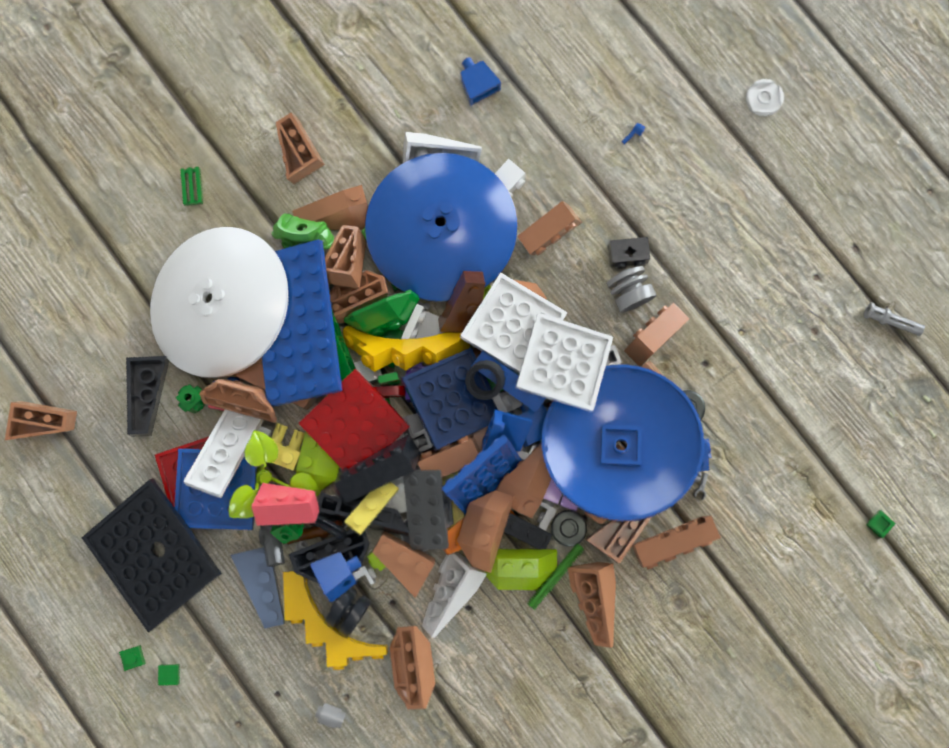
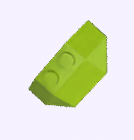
M305 431L296 474L303 472L311 475L321 492L336 480L340 467Z
M498 549L491 573L484 572L489 581L498 590H538L545 583L544 581L553 574L552 572L556 570L555 568H557V549Z

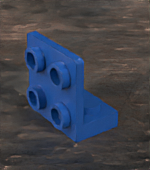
M494 410L483 437L482 451L488 449L495 439L504 435L513 448L520 452L531 428L532 420Z

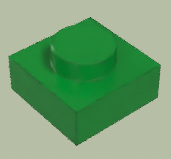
M141 645L119 652L124 671L146 664Z

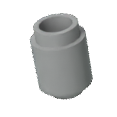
M324 703L323 706L319 705L315 717L318 718L317 723L335 729L336 727L341 728L346 713L342 712V709Z

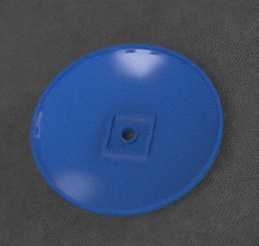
M432 153L404 162L382 180L368 206L365 234L369 252L374 263L392 285L403 292L412 290L419 296V299L443 302L450 300L463 271L483 272L485 288L499 276L508 264L515 247L517 216L513 200L507 188L489 168L462 155ZM438 218H444L446 224L440 227L435 224V221Z
M609 365L605 366L592 412L553 400L543 424L542 452L551 479L570 502L600 518L616 521H634L664 512L676 504L688 492L702 465L704 433L694 405L688 396L671 380L655 371L639 366ZM623 441L626 443L627 448L625 450H618L616 443Z

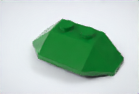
M412 290L389 296L352 312L344 318V322L366 334L380 337L385 332L397 330L408 322L419 301V296Z

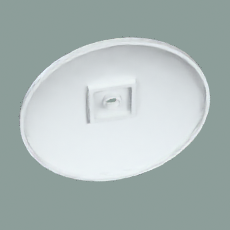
M233 227L213 228L189 238L167 259L156 279L150 305L151 325L156 342L163 354L179 369L204 378L231 376L253 365L272 346L285 320L288 306V282L284 267L276 252L267 242L243 229ZM211 293L212 299L207 303L206 297Z

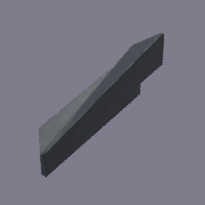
M321 492L318 501L319 514L328 519L345 522L362 500L354 499L346 503L342 495L338 499ZM384 507L368 526V528L409 536V528H407L401 518L399 511L389 507Z

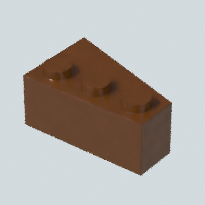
M462 272L450 300L446 303L445 310L438 318L440 332L462 333L483 301L485 290L483 272Z

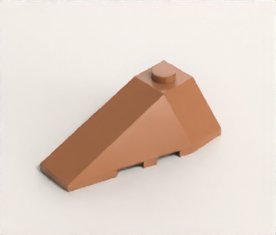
M362 185L317 200L292 212L299 219L315 222L324 221L329 229L339 231L342 225L355 226L363 230L368 203Z
M542 442L531 451V455L524 461L521 460L510 474L507 473L496 488V491L515 496L511 508L530 518H533L542 503L551 481L543 458Z
M594 562L570 566L568 568L570 586L573 593L576 592L580 601L578 606L585 613L587 618L586 625L595 646L612 648L616 593L613 563Z

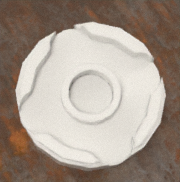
M761 79L754 82L746 93L748 108L759 116L773 115L780 109L784 101L782 88L769 79Z

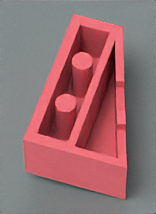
M262 483L251 506L257 526L315 523L320 511L315 491Z

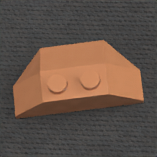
M366 270L362 272L360 289L334 285L329 293L331 308L337 323H345L344 318L352 312L387 298L388 289L385 277Z
M218 379L200 392V397L204 404L273 423L277 421L274 409L266 398L264 390L257 385L250 386L238 380Z
M495 490L469 503L457 542L472 567L491 573L515 496Z
M417 626L398 627L397 633L390 645L394 688L400 698L406 703L407 709H425L435 686L431 644Z

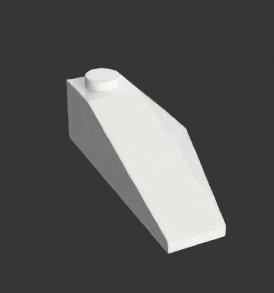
M405 132L403 163L415 157L432 153L457 154L479 162L482 148L428 134Z
M457 552L450 555L446 554L438 571L441 575L438 584H434L433 588L435 590L433 601L429 602L422 627L433 638L437 636L476 593L486 576L483 570L472 567L468 559Z

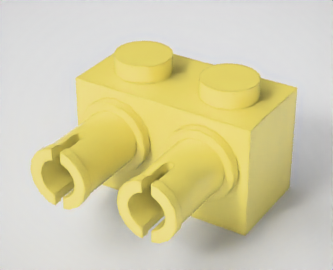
M276 423L271 438L278 447V456L272 463L296 471L301 453L299 449L305 433L294 429L289 446H282V440L288 427Z

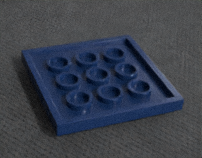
M472 348L401 378L435 451L488 427L494 410H498L493 398L489 400L477 399L470 394L466 387V374L477 359ZM477 371L474 376L476 385L485 391L492 390L486 377Z

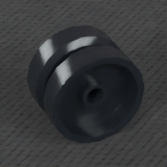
M352 587L336 599L324 621L326 625L334 628L343 620L339 633L346 638L354 631L372 602L367 597L361 596L353 604L357 591Z

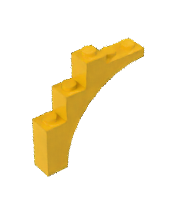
M351 326L343 328V338L347 347L361 355L362 364L374 372L392 362L405 371L421 362H425L430 366L470 348V344L460 338L462 333L444 332L417 339H391L369 335Z
M294 571L283 572L285 621L291 620V624L303 623L305 619L306 644H311V647H321L323 643H326L327 667H332V670H343L344 666L349 664V657H352V661L364 660V656H372V659H383L384 655L388 654V645L370 644L351 637L346 638L335 627L331 628L324 623L326 618L321 614L312 598L307 578L294 573Z

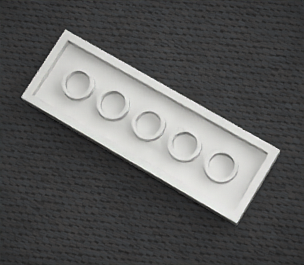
M224 410L183 481L184 484L221 498L244 457V450L254 430L258 431L264 420Z

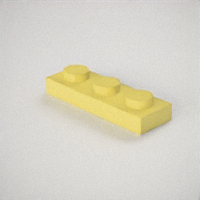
M390 482L369 492L345 520V524L361 535L399 491V488Z

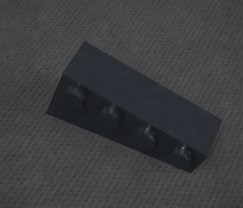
M167 356L126 357L127 435L131 437L152 436L169 365Z
M408 434L349 469L341 470L337 474L334 485L347 503L414 472L421 452Z

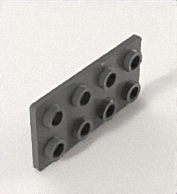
M416 470L403 476L410 548L447 549L449 547L447 528L454 524L452 500L441 489L445 486L442 483L441 470Z

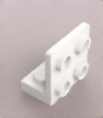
M416 304L401 339H417L444 333L440 332L439 316L425 311L423 306Z

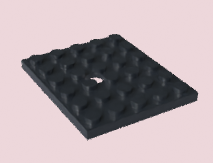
M154 478L144 483L81 537L148 633L153 631L222 574ZM155 542H160L164 545L165 553L163 556H156L154 554Z

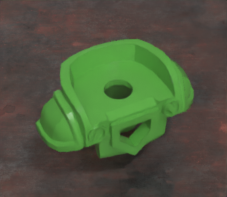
M284 213L280 216L271 232L274 239H281L284 249L320 239L323 241L324 250L331 247L334 241V236L324 221L315 222L299 219V217L292 216L289 213Z

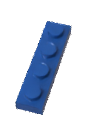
M482 351L473 365L482 360L494 361L500 365L505 375V384L502 389L534 412H537L546 398L515 388L519 375L485 351ZM488 369L479 370L495 384L497 383L493 372Z

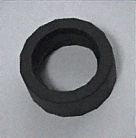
M479 361L466 374V387L470 394L477 399H492L504 387V371L494 361ZM480 369H488L493 372L497 379L494 389L490 391L480 389L474 381L476 372Z

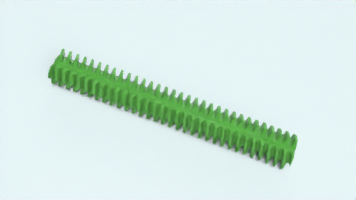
M576 544L566 555L565 559H563L562 563L560 562L557 568H555L556 570L552 572L553 574L549 576L548 580L546 579L545 584L543 583L539 587L540 589L536 591L537 593L533 595L534 597L530 598L531 601H528L527 604L532 609L536 610L535 608L539 606L538 604L555 587V583L561 580L568 568L580 557L579 555L584 551L582 546Z

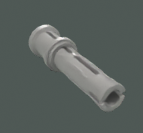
M873 302L868 304L864 312V318L877 320L882 325L887 323L917 336H921L925 329V325L893 314L890 309L875 306Z

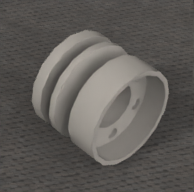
M643 266L626 269L606 283L608 288H614L611 290V295L621 294L615 300L620 313L633 310L657 296L652 284L642 285L648 279V275H641L645 272Z

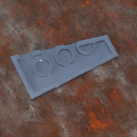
M264 547L232 554V560L264 628L285 624L275 568L267 567Z

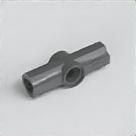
M273 525L260 526L258 535L260 544L264 546L267 567H274L285 563L282 543L270 533Z

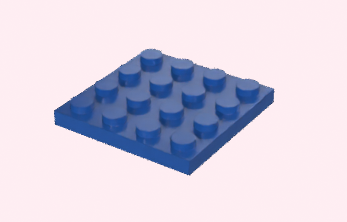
M503 435L495 439L488 449L480 452L473 462L465 465L458 475L450 478L441 489L466 515L469 503L495 491L502 478L507 473L510 474L522 459L509 440Z
M178 449L175 509L189 528L253 530L254 517L231 518L228 509L230 499L237 488L249 485L253 491L255 490L257 467L249 464L244 456L224 494L219 498L189 487L183 482L202 449Z

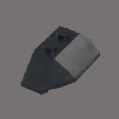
M351 529L346 531L343 539L333 536L288 555L294 573L319 584L310 566L311 563L336 553H341L346 561L357 556L362 564L370 543L366 531L359 535ZM360 568L356 569V570L353 571L352 573H355V572L359 571Z

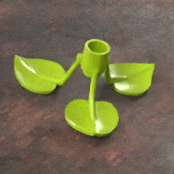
M254 430L246 444L244 456L249 464L257 467L255 490L253 491L249 485L237 488L230 499L229 516L231 518L254 517L251 506L259 490V484L262 485V483L268 484L270 481H273L281 486L315 491L316 498L320 494V489L312 476L302 472L292 476L290 485L272 477L271 472L265 467L267 463H272L277 459L278 447L267 434Z

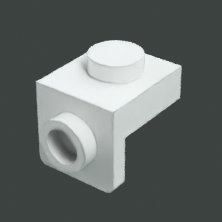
M367 565L353 573L356 580L366 575L371 585L376 582L374 579L377 577L372 567L368 568Z

